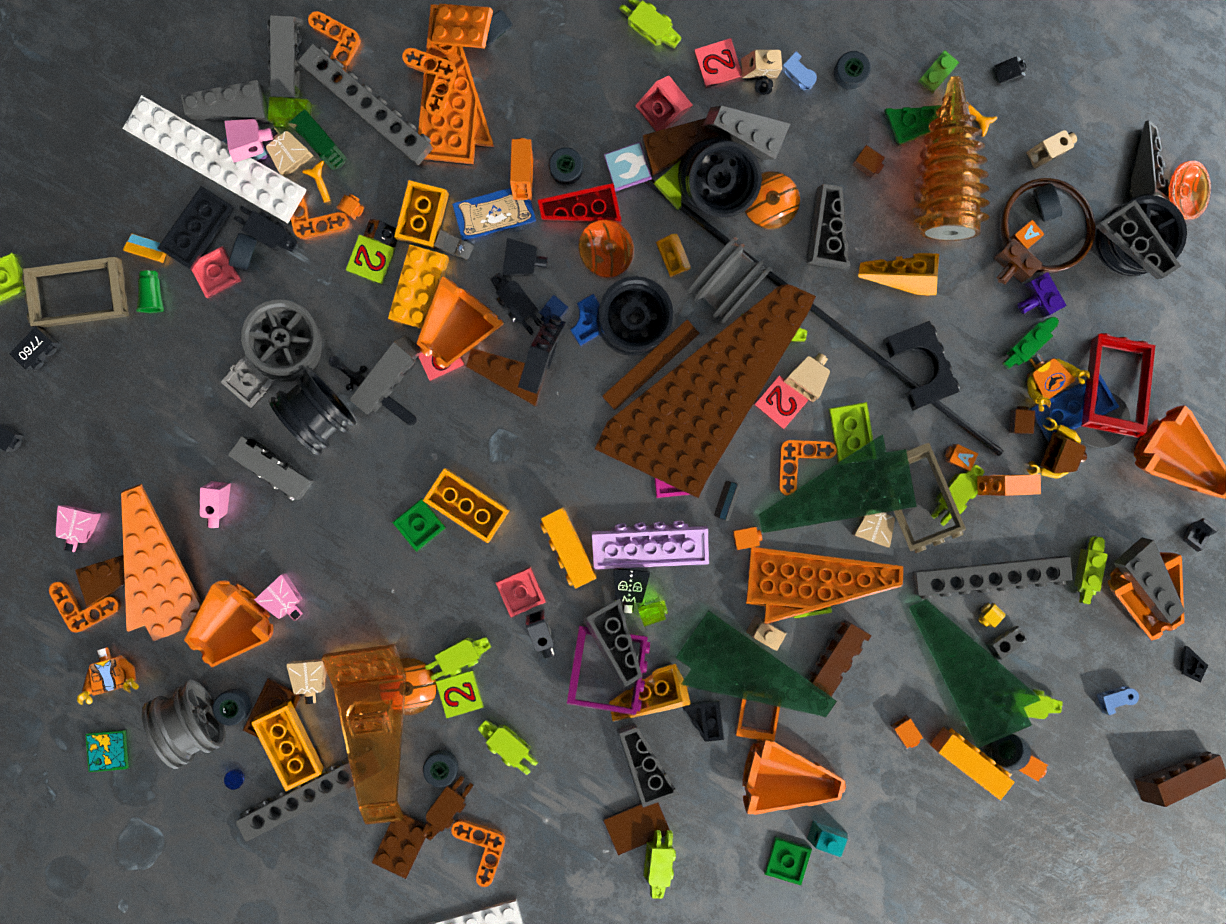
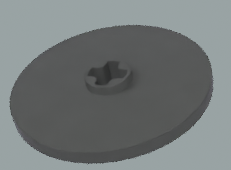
M1112 393L1119 408L1104 416L1130 421V412L1127 405L1119 396ZM1083 426L1075 429L1082 442L1095 448L1113 446L1126 436Z

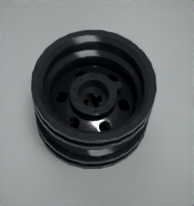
M712 137L696 142L686 151L679 164L678 183L682 195L691 205L714 217L728 218L743 213L753 204L761 189L762 173L757 158L744 145L723 138ZM712 154L717 156L715 162H712L710 159ZM732 158L735 160L734 166L729 165V161ZM699 169L704 171V175L701 177L697 175ZM714 174H720V177L715 179ZM736 178L740 179V183L738 185H735ZM704 188L709 189L708 195L702 194ZM722 193H727L725 199H721Z
M1153 195L1140 196L1114 208L1101 220L1103 221L1128 203L1136 200L1148 219L1150 220L1151 217L1154 220L1152 225L1161 234V238L1176 259L1182 253L1186 244L1187 225L1184 216L1177 206L1163 197ZM1097 228L1095 235L1096 251L1102 263L1109 270L1128 277L1149 273Z
M639 276L623 278L611 285L603 295L597 311V328L602 340L615 352L628 356L646 354L656 348L670 331L673 322L672 302L668 293L654 280ZM622 297L627 298L626 304L620 302ZM640 297H645L647 299L646 303L640 302ZM655 313L657 319L652 320L650 314ZM613 314L618 315L619 319L617 321L611 320ZM632 314L638 317L635 323L632 322V319L629 320ZM624 330L629 332V336L627 338L622 337V332ZM642 330L648 331L647 337L641 335Z
M306 367L303 370L304 375L298 374L295 377L298 384L287 394L279 390L276 393L277 398L271 397L268 402L288 431L310 452L319 456L322 453L321 448L327 449L330 446L328 438L338 430L346 433L349 430L348 425L354 426L356 421L334 391L316 373Z

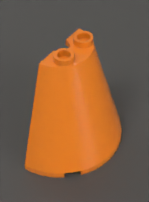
M444 276L440 279L416 343L421 347L420 351L428 357L430 355L436 358L434 362L443 369L451 365L504 324V321L499 320V316Z
M1160 552L1184 608L1182 557L1175 553ZM1118 568L1114 569L1110 574L1111 579L1108 580L1110 590L1151 641L1160 638L1164 630L1172 631L1184 624V613L1172 624L1158 620L1134 590L1132 583L1123 576Z
M218 581L211 586L184 641L192 650H199L202 653V660L211 667H214L267 642L273 635V624L269 623L268 619L271 617L269 612L254 600L256 596L239 584L233 586L229 581Z

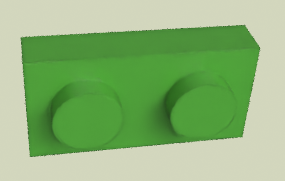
M944 50L918 82L934 93L959 62Z

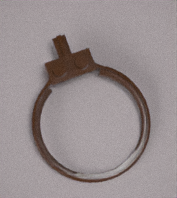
M1039 178L1021 185L1013 192L1005 205L1000 222L1003 247L993 257L1004 267L996 277L999 283L1005 285L1012 276L1023 283L1031 278L1035 272H1060L1076 265L1087 255L1095 237V218L1090 204L1079 190L1062 180ZM1050 183L1054 187L1070 194L1079 203L1087 222V235L1082 249L1071 260L1059 265H1042L1043 263L1015 238L1011 240L1008 227L1009 213L1015 200L1031 188Z

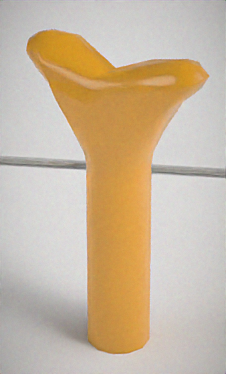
M965 99L959 104L978 122L981 136H985L989 124L994 122L997 117L982 116Z
M321 160L312 169H305L302 173L315 179L322 200L326 203L331 199L321 176L324 161Z

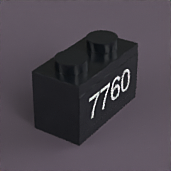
M35 326L9 354L25 370L34 371L41 368L44 364L43 361L57 351L60 343L44 328Z

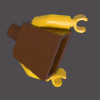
M1046 418L1052 424L1050 427L1045 425L1043 427L1050 431L1056 430L1057 432L1052 434L1040 465L1041 467H1038L1034 461H1030L1028 464L1035 468L1033 470H1026L1030 475L1041 473L1042 476L1058 479L1069 472H1076L1080 462L1083 463L1087 460L1086 446L1080 444L1081 439L1075 430L1062 424L1059 426L1055 420Z

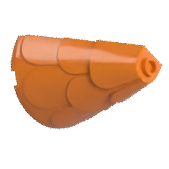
M1185 405L1178 406L1167 411V416L1161 420L1157 418L1147 428V433L1140 437L1134 451L1135 465L1147 474L1185 486L1192 491L1226 499V465L1221 456L1217 455L1192 411Z
M758 738V743H753L744 767L742 787H745L744 790L746 791V795H743V803L747 814L757 815L782 809L788 810L805 805L814 806L841 800L842 793L846 789V781L841 776L817 762L808 760L795 751L792 752L771 739Z

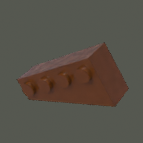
M473 348L470 350L466 364L467 368L537 407L547 370L545 371L542 384L537 394L518 387L525 363Z
M847 620L838 624L835 630L837 634L834 639L831 638L826 645L827 651L824 656L821 655L818 658L816 670L811 672L806 680L808 682L807 686L811 690L829 700L843 680L841 674L843 672L846 673L851 668L853 656L859 655L863 650V641H869L872 636Z
M1203 752L1195 758L1134 779L1142 801L1167 807L1225 779L1226 769L1221 755Z

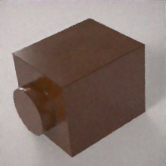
M866 145L852 165L869 177H872L875 173L879 174L885 166L882 163L885 157Z
M1017 406L1016 410H1010L1009 433L1034 434L1035 411L1029 410V407Z

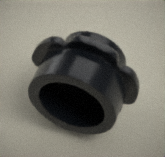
M761 76L760 79L756 80L755 89L759 94L765 95L772 92L774 84L771 79H768L767 76Z

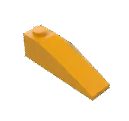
M939 253L913 254V257L905 259L902 256H898L892 261L879 259L860 262L858 277L916 295H936Z
M673 664L656 669L650 676L642 679L645 681L643 692H639V700H642L640 711H637L636 715L611 711L612 721H619L690 705L687 685L677 665ZM634 687L611 700L609 705L630 708Z

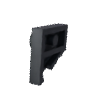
M720 701L691 703L690 705L683 706V710L687 712L692 720L691 722L699 730L705 742L725 739Z

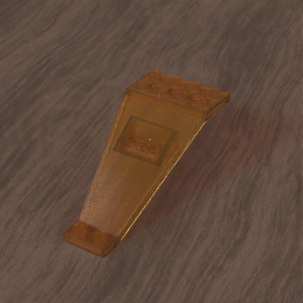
M395 644L326 653L322 656V661L335 692L358 806L365 825L401 821L403 813L397 799L406 674Z

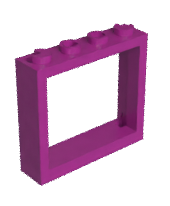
M579 626L567 704L636 715V712L640 711L642 700H639V692H643L645 681L641 680L642 677L634 682L630 708L575 699L585 636H592L587 627ZM630 634L632 642L640 644L638 663L641 674L646 673L648 661H644L645 653L649 654L651 642H647L648 637Z

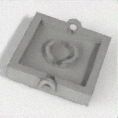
M245 354L237 364H233L230 367L231 371L221 383L248 407L252 408L260 397H263V394L267 392V389L275 380L259 372Z

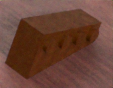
M706 118L643 135L642 142L652 177L681 161L686 151L696 142L712 137L721 138V135L703 126Z
M124 555L75 570L86 607L101 601L125 586Z

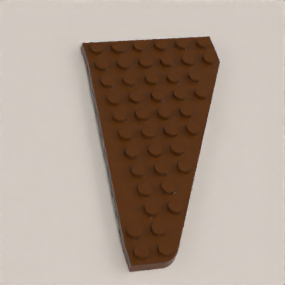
M788 284L774 289L607 421L595 450L699 498L706 481L806 318L816 296Z

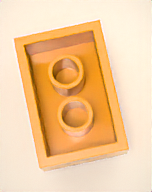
M408 180L394 237L398 241L435 250L434 244L440 232L449 197L447 190Z

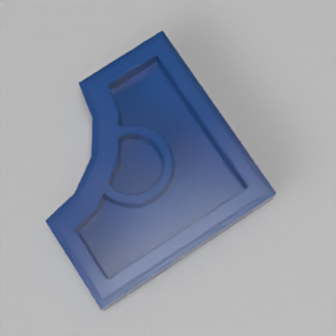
M594 293L577 303L580 310L579 319L576 325L570 329L580 346L600 335L596 322L600 303Z

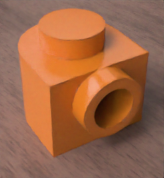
M344 194L336 207L354 220L364 210V206L360 205L359 199L352 194L348 196Z

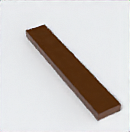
M687 319L602 397L616 410L700 333Z

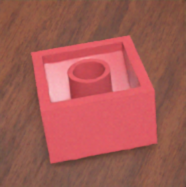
M666 76L656 81L635 106L654 130L660 131L671 127L684 116L693 104L672 78Z

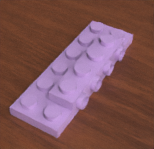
M674 521L673 525L655 522L652 526H646L645 523H636L631 527H626V524L620 523L616 524L615 527H611V531L592 532L594 570L709 564L708 526L688 527V524H684L683 521Z

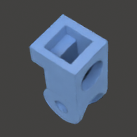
M796 51L782 66L781 71L801 89L810 90L815 84L817 76L814 71L807 69L799 62L802 56Z
M1122 686L1098 693L1097 698L1102 713L1112 715L1116 713V707L1125 704H1136L1139 700V694L1135 689Z

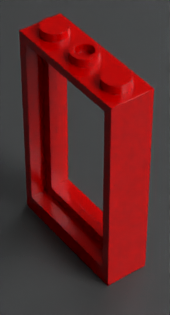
M1100 333L1091 340L1088 364L1090 379L1087 377L1081 426L1137 438L1147 433L1156 345L1149 344L1147 341H1133L1128 337H1113L1108 333ZM1102 346L1142 354L1135 422L1095 414Z

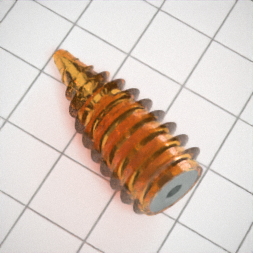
M952 76L947 82L945 95L942 98V106L936 111L938 118L929 124L931 132L923 139L924 144L927 146L920 152V158L923 161L917 166V172L921 176L915 181L916 187L920 190L914 194V200L918 204L912 211L918 218L914 220L913 227L920 232L921 236L938 241H961L975 238L981 233V223L990 218L988 214L981 212L982 208L990 204L987 199L981 198V194L988 192L990 188L980 183V180L987 178L989 173L979 169V166L987 163L988 159L977 153L983 150L986 145L975 140V137L980 135L982 130L972 125V121L976 120V116L971 115L968 106L970 104L967 103L964 82L960 76Z

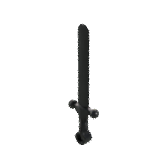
M332 356L329 358L328 363L331 367L341 370L350 378V384L346 385L347 391H352L354 384L359 387L365 380L362 374L367 371L366 366L362 365L358 372H354L344 365L339 357ZM390 396L383 398L381 403L385 408L410 426L416 424L417 418L415 415Z

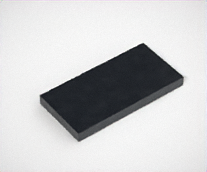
M200 186L157 249L192 270L234 210V206Z

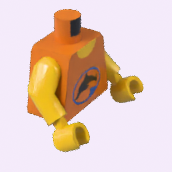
M1038 353L1029 359L1035 369L1027 374V393L1038 404L1039 411H1044L1043 404L1050 408L1051 397L1076 381V377H1078L1080 384H1085V380L1081 377L1086 376L1090 379V374L1086 370L1080 371L1079 368L1061 359L1051 358L1044 362Z

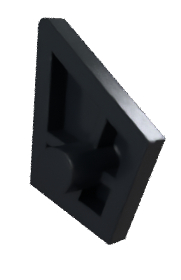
M1184 646L1181 674L1201 683L1208 664L1190 647Z

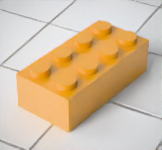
M409 245L389 312V320L422 330L442 276H445L449 262L447 255Z
M447 468L443 469L423 499L425 503L486 543L491 541L510 512V509Z
M564 507L542 517L540 526L544 534L548 532L551 538L548 542L552 550H556L559 555L557 561L560 567H565L567 571L565 577L569 585H574L576 589L596 579L597 574Z
M291 700L253 719L251 723L285 791L322 774L324 767Z
M943 727L929 744L939 754L1000 801L1015 783L1009 778L1012 774L968 740H965L964 737L952 728L947 730Z

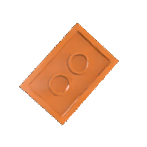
M439 3L431 41L434 44L485 49L493 10L490 7Z

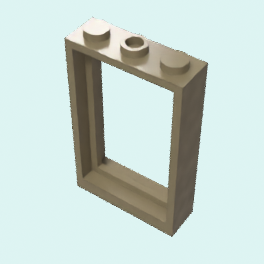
M109 257L23 269L22 282L26 289L24 298L29 311L27 313V320L32 327L44 328L129 316L122 260L119 258ZM107 268L113 309L42 318L37 277Z
M930 443L874 464L910 551L919 553L926 550V546L933 543L934 546L944 543V539L952 536V539L964 535L965 525ZM927 457L955 525L914 541L886 473Z

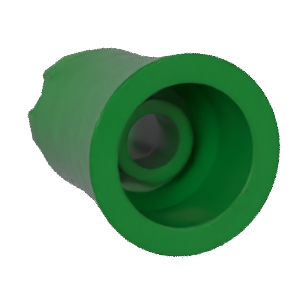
M145 270L139 273L137 312L158 313L164 311L160 279H158L157 271Z

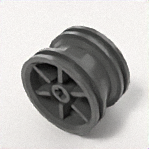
M736 236L718 253L686 292L688 295L693 293L696 302L699 299H704L715 308L713 317L719 316L722 319L720 321L722 325L772 270L770 266L767 269L763 266L765 263L763 260L755 263L743 252L746 245L744 243L739 245Z
M288 300L264 302L255 307L243 323L241 342L244 352L256 369L264 376L275 381L291 382L296 380L295 377L298 374L304 375L303 370L306 367L313 370L318 364L322 354L321 335L310 313L299 304ZM284 318L288 319L289 321L288 325L286 326L281 324V321ZM264 326L270 327L269 333L263 332ZM299 330L304 331L302 337L297 336ZM283 336V339L285 340L282 343H280L278 337ZM262 345H266L268 347V350L266 352H262L260 350V347ZM297 349L302 350L299 356L295 355ZM283 357L284 360L282 363H277L276 359Z
M189 680L176 687L173 697L168 699L165 696H158L146 702L142 707V722L147 738L159 758L173 769H179L191 763L197 751L201 750L205 753H210L222 747L226 742L225 726L218 722L213 715L212 707L214 701L208 691L195 680Z

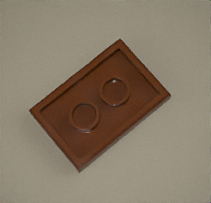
M268 678L243 731L259 738L251 723L253 719L290 700L296 710L303 694H294L293 689Z
M659 802L646 807H642L641 803L603 819L618 855L645 845L647 842H652L656 830L661 831L662 837L665 836L667 830H670Z

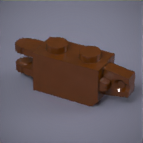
M460 776L453 786L447 785L427 811L426 820L428 822L421 834L431 841L445 828L449 829L455 821L453 816L456 812L460 814L466 806L464 801L474 785L469 783L462 794L456 789L462 784L464 777Z

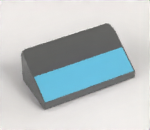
M725 481L714 513L715 517L726 521L730 520L741 488L740 484Z

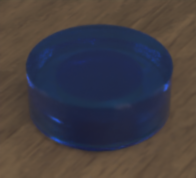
M238 769L230 770L224 777L225 786L231 790L240 788L245 781L243 772Z

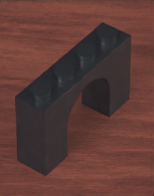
M547 316L530 346L519 381V388L537 394L546 368L550 369L554 361L566 324L559 317Z
M930 321L891 335L883 340L890 358L907 351L917 350L926 354L933 364L931 380L927 384L905 393L912 411L960 392L958 380L953 377L951 372L952 366L945 358L944 347L938 341L936 328L934 325H931Z

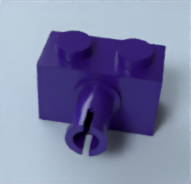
M1048 272L1024 284L1031 297L1017 304L1018 309L1026 305V307L1019 310L1022 314L1037 307L1042 317L1049 316L1067 306Z

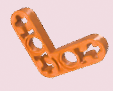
M312 12L308 17V23L312 29L338 43L330 59L332 61L337 59V55L342 51L347 53L346 60L339 61L344 66L342 69L346 72L361 43L358 33L321 12ZM320 17L322 23L326 24L325 28L319 23L315 25L314 19L318 20ZM338 26L340 29L339 33L331 35L329 32L330 28ZM354 35L355 42L351 41L349 44L347 38H351ZM336 76L334 82H339L342 76Z
M407 48L402 54L406 66L435 76L426 102V110L431 116L438 117L443 113L457 75L456 67L451 61L415 48ZM412 54H414L416 59L421 60L420 66H418L419 62L417 60L412 59L411 62H409L407 56H411ZM429 59L435 62V66L432 69H427L424 66L425 62ZM439 63H441V68L447 69L449 66L453 72H449L447 75H445L442 69H439V72H437ZM439 84H444L447 89L445 93L439 94L436 92V87ZM435 95L440 98L437 102L439 109L432 111L430 106L436 103V98L433 97Z
M305 195L302 198V202L298 205L303 207V215L297 217L293 214L291 217L293 231L300 239H310L344 231L350 224L349 218L341 212L310 219ZM339 217L345 220L344 222H342V226H340L339 224H332L333 229H331L329 219H331L332 222H337ZM319 221L326 222L327 227L325 230L319 231L317 229ZM310 223H312V228L315 231V233H313L311 229L306 230L304 235L301 232H299V230H301V226H304L305 228H311Z
M784 441L780 447L779 491L787 496L796 492L798 458H833L837 452L835 444L825 441ZM788 443L791 444V447H794V451L790 452V457H794V460H783V456L788 457V452L784 450ZM806 444L813 446L814 450L811 455H806L803 452V447ZM816 444H820L819 448H826V445H829L832 452L828 456H826L825 452H818L819 456H816L818 450ZM787 462L792 463L794 466L791 473H786L783 470V466ZM783 475L794 476L793 479H789V484L793 485L789 492L783 489V485L787 483V479H783Z
M55 582L49 587V594L67 627L75 633L84 631L118 612L121 608V600L116 596H110L82 610L66 582ZM58 587L63 588L61 593H56ZM64 596H68L67 599H63L62 601H60V599L64 598ZM67 601L73 604L71 612H67L64 608V604ZM110 602L115 603L113 608H109L106 610L103 609V607L109 605ZM92 609H96L99 612V617L96 620L90 616ZM86 619L85 622L75 627L76 620Z
M464 819L456 820L451 828L454 837L485 847L476 875V882L481 887H487L493 881L504 848L505 835L500 831ZM463 825V829L467 831L469 830V827H471L472 830L470 832V836H466L468 833L467 831H462L461 833H458V829L455 827ZM481 830L484 837L477 840L474 838L473 832ZM487 833L490 834L489 838L495 839L496 836L500 837L499 841H501L502 843L499 842L497 845H495L494 841L491 839H488V843L485 842L487 838ZM488 854H493L496 857V861L489 864L485 857ZM488 868L489 872L487 877L490 879H486V881H483L480 875H483L485 869Z

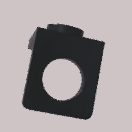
M369 220L363 236L375 239L393 248L397 243V239L394 237L395 227L380 220ZM374 225V229H373V231L370 233V229H371V227Z

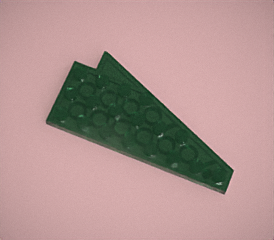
M880 435L760 513L759 519L762 534L916 508L917 504L907 451L904 449L886 452L884 436Z
M928 599L909 606L977 748L1032 726L1024 707L1040 701V697Z
M710 611L707 612L676 656L677 660L691 669L681 685L824 718L828 716L837 702L834 698Z

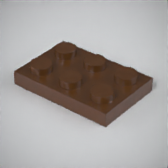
M397 809L372 863L406 879L426 837L421 833L427 823Z

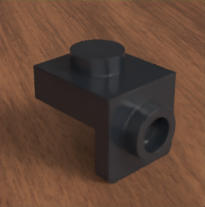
M1017 56L994 65L999 84H1004L1018 77H1026V62Z
M1202 518L1190 524L1183 541L1199 552L1203 550L1209 536L1217 533L1218 529L1205 518Z

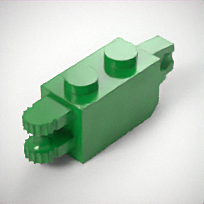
M1050 317L1046 318L1042 323L1033 324L1007 349L1008 352L1006 354L1009 357L1002 365L1006 369H1010L1015 363L1018 366L1026 363L1053 337L1051 332L1058 327V318Z

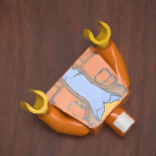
M108 647L97 650L99 661L89 665L82 693L77 696V701L83 705V700L86 699V703L91 704L93 701L89 696L91 694L94 696L119 688H123L130 693L131 686L137 690L139 685L135 682V667L127 659L123 658L122 655L111 658Z

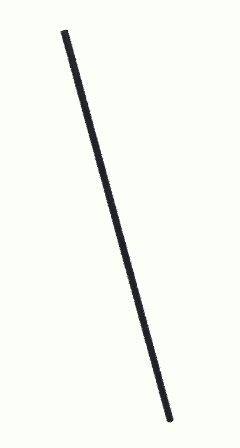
M653 179L644 182L650 188L656 191L659 195H661L663 198L669 201L661 193V191L654 185L655 181ZM681 202L679 210L724 245L731 241ZM743 250V252L750 259H752L755 263H759L758 260H756L753 256H751L749 253ZM772 271L766 275L777 286L787 285L784 280ZM812 304L810 308L812 313L912 390L920 387V385L819 307ZM942 402L932 403L935 408L996 455L1000 456L1004 452L1003 449Z

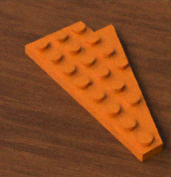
M431 4L426 53L451 61L456 67L457 75L443 113L438 117H433L426 110V102L435 76L424 73L418 134H425L431 140L430 144L433 147L425 160L474 164L475 146L493 147L494 144L463 46L434 44L431 41L439 5ZM431 59L425 62V68L432 69L435 66V62ZM439 63L437 72H439V69L444 70L445 75L453 72L449 66L447 69L441 68V63ZM439 84L436 87V92L439 94L445 93L446 85ZM434 95L433 97L436 98L435 105L430 106L432 108V111H435V109H439L437 102L440 98Z
M138 484L121 492L126 628L129 632L145 625L152 640L156 641L191 627L202 603L142 484Z
M751 547L746 604L765 606L764 624L901 587L903 585V566Z

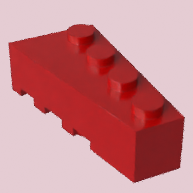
M614 183L538 200L542 220L595 222L599 220L605 222L604 220H611L617 223L622 222Z

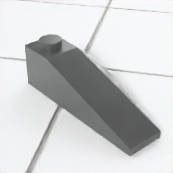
M1150 120L1145 121L1131 178L1132 188H1130V195L1133 199L1140 196L1153 195L1169 200L1170 182L1169 179L1165 180L1163 169L1166 168V164L1159 154L1162 151L1158 128Z

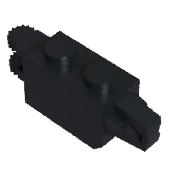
M241 205L240 210L250 215L245 222L244 219L235 215L233 219L244 225L241 229L243 232L275 251L282 248L292 253L296 251L299 243L290 236L291 233L286 231L287 226L279 221L276 223L269 220L271 217L262 211L258 214Z
M497 273L490 279L497 291L498 298L496 300L502 308L506 306L509 309L508 315L514 323L518 321L530 335L534 332L531 326L526 323L527 319L532 317L537 326L541 327L543 325L535 315L539 310L516 281H508L500 273Z

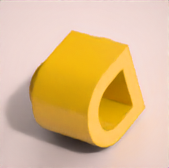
M987 603L981 608L978 621L985 627L995 628L1006 614L995 603Z

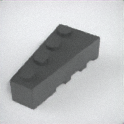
M257 80L181 95L184 113L192 120L230 121L255 119L257 122L270 124L263 86Z
M822 184L817 187L807 264L838 269L850 267L847 252L848 242H846L845 232L846 223L844 221L843 189L841 186Z
M1136 200L1128 203L1095 225L1157 280L1168 276L1181 267Z
M406 335L394 341L349 400L366 414L372 411L376 412L382 406L381 401L383 398H387L394 390L392 387L398 384L405 376L404 373L407 369L409 370L414 365L416 358L421 354V347Z
M241 436L228 454L239 464L253 471L256 476L268 481L270 486L285 492L284 495L293 501L294 499H302L314 482V480L253 437Z
M1141 537L1113 562L1123 576L1132 583L1134 590L1158 620L1172 624L1185 612L1154 540Z
M635 723L617 729L642 807L680 795Z

